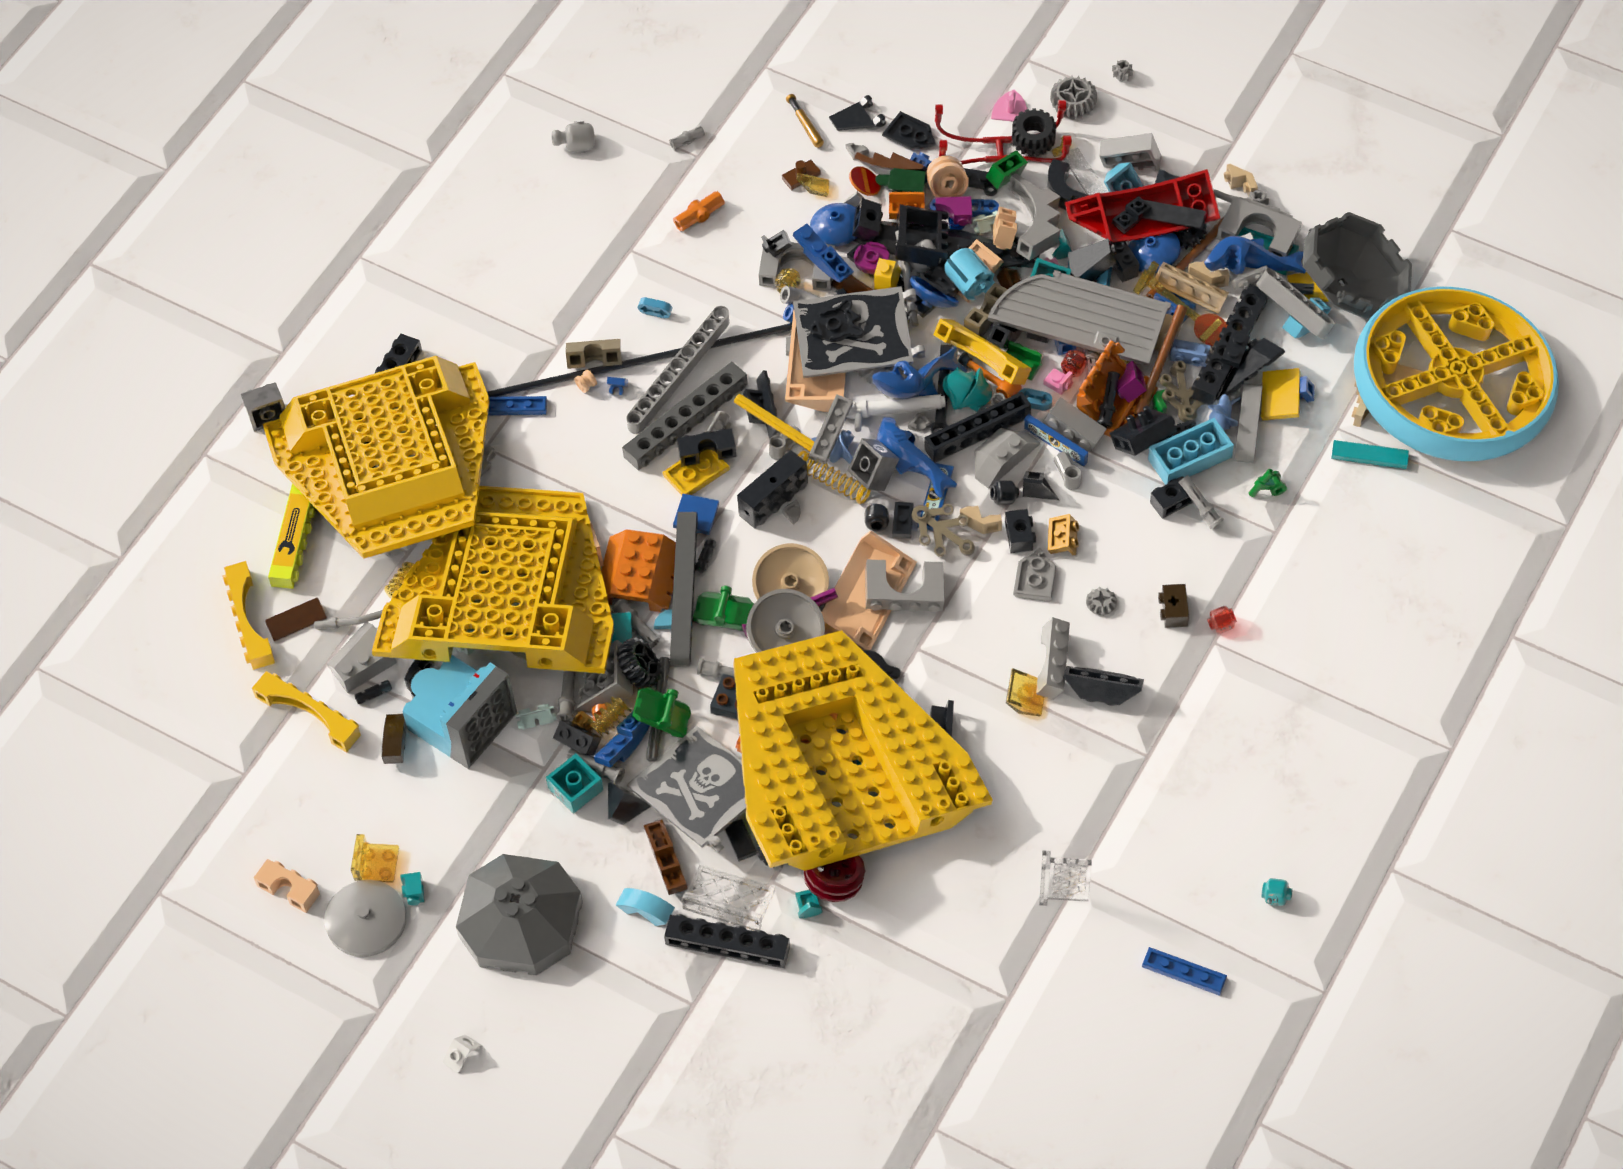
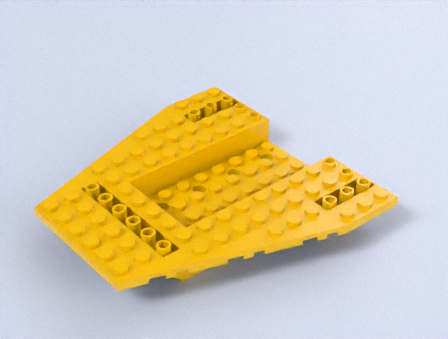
M438 356L412 362L293 397L280 414V419L263 423L274 464L363 559L475 526L490 402L476 362L458 367L456 363Z
M480 486L475 526L433 538L432 544L422 553L420 561L417 560L402 581L399 590L393 593L391 601L387 602L383 607L372 648V655L377 657L450 662L453 647L525 652L527 668L605 674L614 624L584 494L579 492ZM482 571H488L486 574H480ZM522 573L527 574L524 577H519ZM475 600H482L479 603H473ZM515 602L520 603L517 606H512V604ZM468 629H474L473 632H466ZM507 632H513L512 635H505Z
M842 630L734 658L733 666L741 740L740 748L742 752L746 818L770 868L788 863L790 866L806 871L951 829L970 815L974 809L992 805L993 799L969 754ZM836 713L838 716L834 720L829 714ZM842 729V730H844L846 733H845V734H841V733H838L836 730ZM807 739L810 743L804 744L800 740ZM858 760V761H860L862 764H861V765H856V764H853L852 761ZM817 770H822V771H824L826 774H825V775H820V774H817L816 771H817ZM868 792H876L878 796L873 797ZM832 802H839L842 806L836 807L832 805ZM891 823L894 826V828L890 829L886 827L884 824ZM848 834H855L858 838H849Z

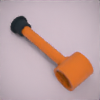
M966 352L962 353L958 358L961 365L966 368L969 367L975 372L981 368L984 378L998 386L996 393L1003 394L1006 399L1018 394L1022 389L1021 385L1001 380L973 362V359Z

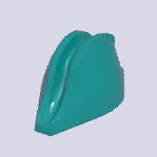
M957 367L944 378L943 388L950 398L954 410L960 407L968 393L975 372L965 373Z
M981 368L974 375L971 387L958 409L961 410L962 408L969 407L977 412L979 408L991 400L992 389L985 380Z

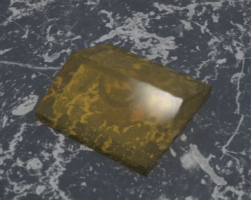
M1012 668L1005 703L1018 714L1040 717L1045 697L1036 694L1038 678Z

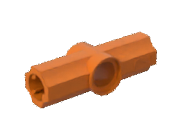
M715 191L701 201L698 199L692 201L687 210L673 218V222L679 231H684L696 222H705L713 211L725 204L722 195Z

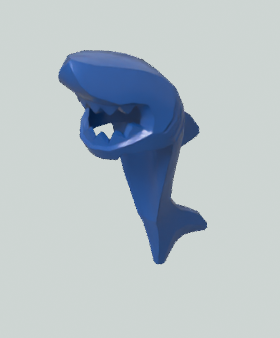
M1230 236L1221 240L1204 262L1206 268L1211 271L1228 268L1236 275L1242 274L1245 267L1258 269L1263 266H1267L1274 271L1306 273L1301 263L1303 251L1279 257L1263 248L1264 239L1250 240L1241 236Z
M955 346L942 356L933 359L918 371L910 366L909 362L899 361L895 364L893 371L875 373L872 375L874 385L884 395L891 398L908 399L915 396L938 395L933 385V377L940 370L948 369L954 371L957 367L965 373L968 370L959 363L957 359L958 348ZM902 367L904 374L907 375L906 379L900 374L898 368Z
M884 417L882 419L876 440H879L899 458L895 467L899 474L903 475L906 471H912L927 476L931 480L934 491L939 498L943 497L946 488L957 487L955 481L948 477L926 454L914 445L916 438L913 433L900 429L894 418Z

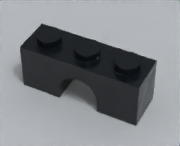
M732 428L677 438L682 467L700 464L699 455L704 450L715 451L718 460L737 457Z

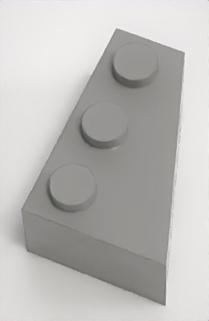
M1152 133L1101 140L1099 157L1104 168H1114L1120 163L1131 162L1133 167H1138V170L1155 168L1154 171H1159L1161 153Z
M1061 397L1042 422L1088 452L1092 451L1106 431L1105 427Z

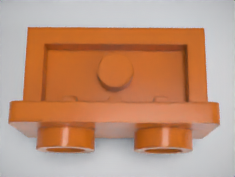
M890 192L889 219H897L900 204L925 208V193Z

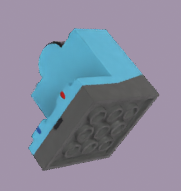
M451 655L450 662H443L440 669L434 667L425 668L413 676L409 686L412 701L406 703L402 711L408 731L467 769L475 763L518 713L507 672L491 662L486 667H480L477 671Z

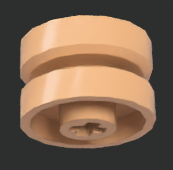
M940 156L929 164L926 171V179L935 197H961L966 192L968 177L962 163L957 158Z

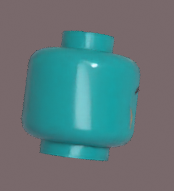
M1269 878L1267 882L1263 883L1261 897L1265 899L1267 904L1284 906L1287 900H1291L1293 888H1289V883L1286 880Z

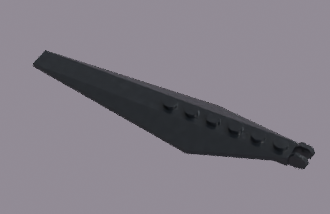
M881 221L880 235L876 236L872 242L884 245L889 254L895 255L897 243L895 232L898 231L896 229V222ZM906 224V243L908 245H916L925 239H929L937 248V227ZM947 228L942 229V231L948 233V238L942 239V241L948 243V248L941 250L947 251L948 257L946 259L941 258V262L938 265L945 269V263L955 251L969 248L976 239L1004 261L999 268L1014 266L1032 269L1040 255L1028 260L1016 252V246L1012 245L1011 249H999L993 244V239L964 230ZM857 237L853 242L865 245L870 241Z

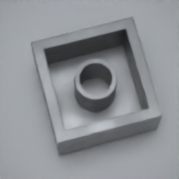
M276 382L248 390L241 394L253 431L263 429V423L280 419V414L285 409L283 398Z
M861 438L847 471L867 490L885 491L899 458L879 440Z

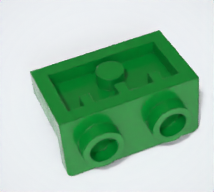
M1009 341L1006 353L1032 368L1027 378L1032 381L1042 366V354L1036 350L1026 348L1020 343Z

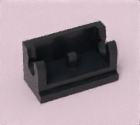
M927 265L930 270L927 273H921L920 278L943 294L956 297L959 289L946 275L945 269L940 265L938 267Z

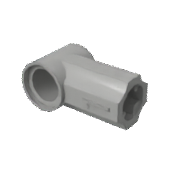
M791 425V427L800 432V429L798 427H796L795 425ZM783 434L775 435L769 440V456L779 460L796 443Z
M1064 451L1058 453L1054 457V463L1064 480V486L1069 490L1078 489L1081 484L1080 468L1074 464L1069 453Z

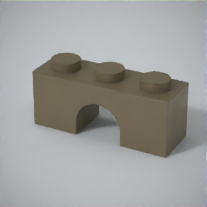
M994 283L985 293L981 308L977 309L974 307L964 318V327L982 337L994 323L988 321L992 307L1008 289Z
M621 339L566 343L567 369L584 368L586 363L592 360H600L604 366L622 365Z

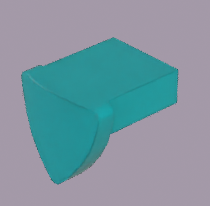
M1060 229L1059 241L1061 245L1052 254L1053 258L1055 257L1056 259L1067 258L1068 253L1073 251L1067 235L1063 229Z
M810 890L795 893L799 908V918H809L823 913L817 896L811 893Z

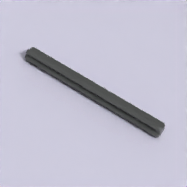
M660 657L659 664L662 666L660 667L662 674H660L661 679L656 683L655 690L665 694L670 659L668 657ZM650 726L646 757L648 761L654 762L658 758L661 730Z

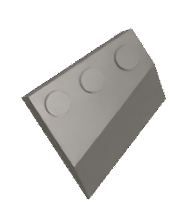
M369 622L364 623L327 664L347 693L397 663L396 658L372 655L377 629Z
M616 640L611 643L605 674L584 673L583 678L586 681L578 694L581 696L579 704L575 705L574 710L576 712H592V708L595 705L603 703L613 708L633 695V685L629 679H626L625 674L622 673L623 671L619 667L620 663L617 661L618 656L616 653L618 652V647L622 644L620 641Z

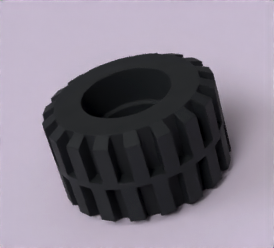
M1032 108V110L1026 109L1025 112L1021 111L1019 116L1014 118L1012 124V144L1016 146L1017 151L1021 150V154H1028L1031 157L1035 155L1037 157L1039 154H1046V151H1050L1052 146L1054 147L1056 122H1054V118L1050 116V113H1044L1042 109L1036 110V108ZM1028 131H1038L1040 134H1030Z

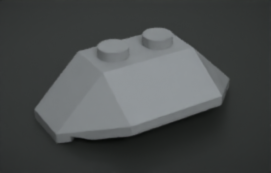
M998 429L975 449V479L990 489L996 481L1004 477L1037 448L1040 442L1026 431Z

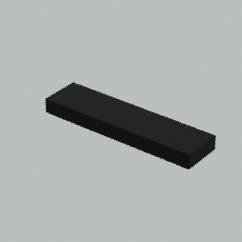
M1144 200L1151 206V210L1143 219L1203 230L1207 216L1206 211Z

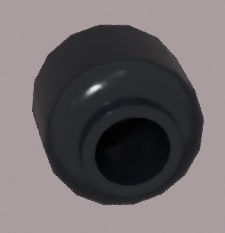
M996 481L990 488V498L997 505H1011L1019 497V488L1015 486L1013 481Z
M882 504L869 505L864 513L866 527L876 532L886 529L889 524L888 509Z

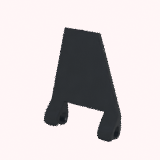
M870 95L864 96L859 102L829 116V120L837 131L883 127L886 125L883 114L877 115L872 120L864 108L873 106Z

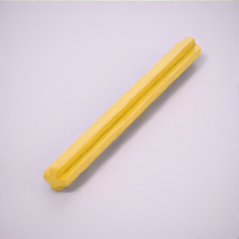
M738 394L735 397L734 403L809 452L814 445L813 440L743 395Z

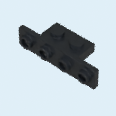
M763 370L756 379L758 390L745 389L743 396L777 417V408L773 400L774 395L770 387V378L768 377L767 370ZM747 412L749 423L766 425L769 439L779 433Z

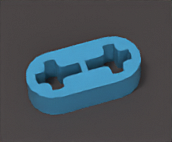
M647 297L641 298L637 306L641 313L660 318H669L673 309L668 302Z
M1023 388L1018 392H1023L1025 396H1029L1027 399L1032 409L1046 411L1052 407V396L1047 392Z

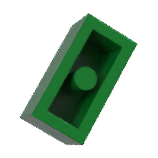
M1016 150L992 164L986 178L996 189H999L1010 182L1011 175L1015 173L1021 175L1028 162Z

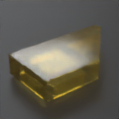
M797 174L796 179L810 194L823 197L828 196V179Z

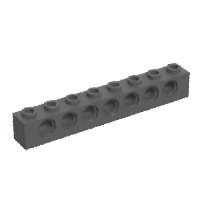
M731 361L622 447L623 457L638 471L642 467L649 465L651 460L656 456H660L670 445H674L677 442V438L688 434L698 423H702L712 412H716L722 404L730 401L739 391L744 390L748 385L747 374Z

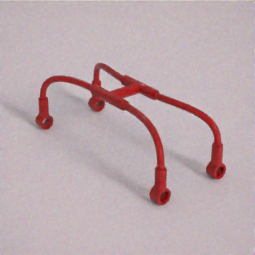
M1058 100L1056 128L1064 118L1066 100ZM935 104L934 121L939 132L946 137L964 142L996 143L997 156L960 161L962 165L977 162L995 163L1007 156L1004 155L1003 143H1012V136L968 138L948 133L940 125L943 115V104ZM1063 136V155L1054 159L1063 161L1069 154L1072 144L1071 136ZM940 140L939 157L946 156L948 149L947 140ZM1023 156L1026 161L1051 163L1053 158Z

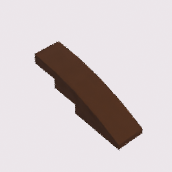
M859 152L854 157L866 164L887 170L899 168L927 171V167L894 152L890 158L876 152L872 158Z
M663 819L643 825L668 895L688 890Z

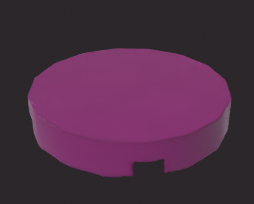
M867 242L863 246L860 245L854 254L855 266L866 274H875L879 258L890 260L887 248L878 242Z

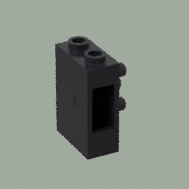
M1145 406L1143 411L1137 414L1138 417L1127 416V423L1110 432V436L1116 450L1136 456L1147 450L1150 446L1176 433L1177 430L1175 428V420L1171 415L1150 409V406Z

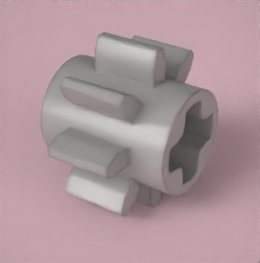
M1126 60L1117 61L1116 65H1112L1113 78L1116 77L1119 81H1128V77L1133 76V64H1129Z
M1260 190L1250 192L1249 197H1247V199H1252L1265 205L1269 204V198H1266L1267 193Z

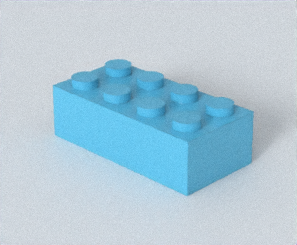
M1212 418L1150 446L1148 460L1166 485L1172 479H1177L1181 476L1186 477L1187 475L1189 477L1232 458L1234 444L1217 420Z

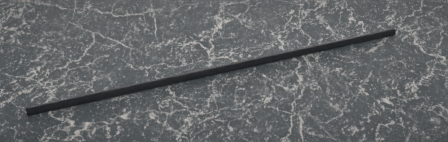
M792 323L717 339L711 348L791 331ZM681 348L624 360L622 365H602L487 391L488 397H498L573 380L575 377L583 375L585 370H589L593 375L671 358L675 357Z

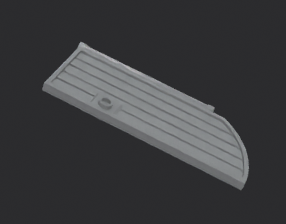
M1055 270L1053 277L1043 274L1035 275L1010 287L992 307L988 321L1099 353L1104 352L1105 347L1112 340L1115 343L1119 342L1125 349L1124 353L1117 354L1121 359L1149 367L1167 310L1171 308V303L1081 279Z

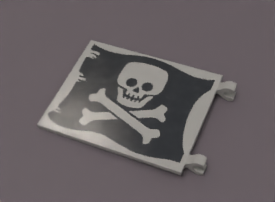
M902 286L793 301L803 378L895 366L899 361H907L909 364H912L913 357L925 358L924 345L911 348L904 301H917L915 289L912 288L903 292ZM846 298L852 300L851 310L858 314V321L853 324L864 330L862 338L848 337L842 341L828 342L820 337L811 335L810 326L815 323L823 310L840 305Z
M698 726L693 728L627 784L629 789L703 848L705 845L710 844L718 853L724 846L721 844L722 840L717 835L746 811L742 760Z

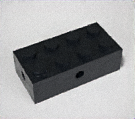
M792 450L788 451L737 494L739 516L754 529L764 524L771 514L778 512L784 503L791 501L797 492L806 488L808 484L807 462Z

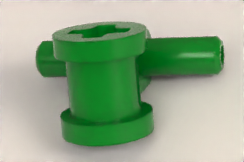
M1268 469L1263 476L1258 477L1248 494L1251 497H1255L1260 490H1270L1272 496H1278L1287 490V486L1282 482L1279 471Z

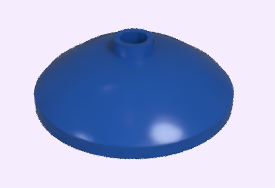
M847 203L825 205L815 212L811 219L810 227L825 244L832 246L846 245L857 238L852 236L856 207Z
M1174 232L1132 240L1128 244L1140 263L1139 272L1146 274L1157 273L1163 262L1172 266L1179 257L1181 248L1179 239Z
M911 277L910 283L915 289L916 294L923 300L922 304L925 306L945 309L954 308L959 305V301L955 297L943 294L920 277Z

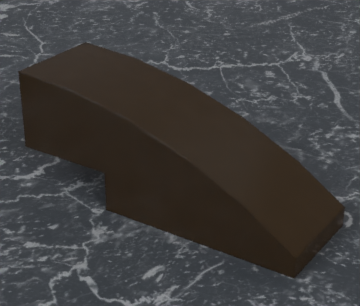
M386 714L381 755L383 763H403L406 741L404 715Z

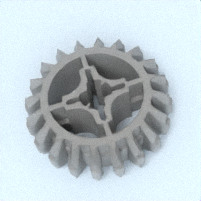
M1072 75L1070 78L1065 76L1063 80L1059 79L1057 83H1054L1050 94V101L1056 113L1058 112V100H1066L1064 115L1067 114L1068 118L1070 116L1076 118L1077 115L1083 117L1084 113L1089 114L1090 110H1093L1094 105H1096L1097 91L1095 85H1092L1091 81H1087L1086 77L1080 79L1079 75L1077 78Z

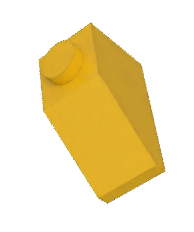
M879 258L874 274V290L897 287L902 269L896 261Z

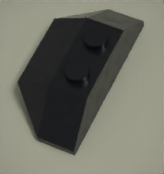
M1066 666L1064 679L1080 699H1085L1088 702H1103L1110 706L1121 705L1142 691L1144 679H1137L1134 676L1084 667L1073 668L1072 666Z

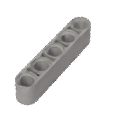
M1267 268L1256 283L1260 290L1318 338L1324 339L1335 325L1331 317L1274 270Z
M1247 383L1243 385L1234 461L1254 462L1262 385Z

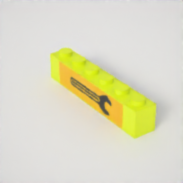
M293 483L268 575L271 587L294 589L295 582L299 580V566L303 564V550L307 548V534L311 532V518L315 517V507Z

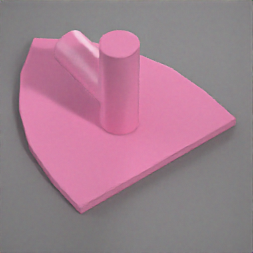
M1015 89L1005 93L994 105L991 119L1013 122L1014 118L1019 116L1021 111L1025 112L1027 109L1022 96Z

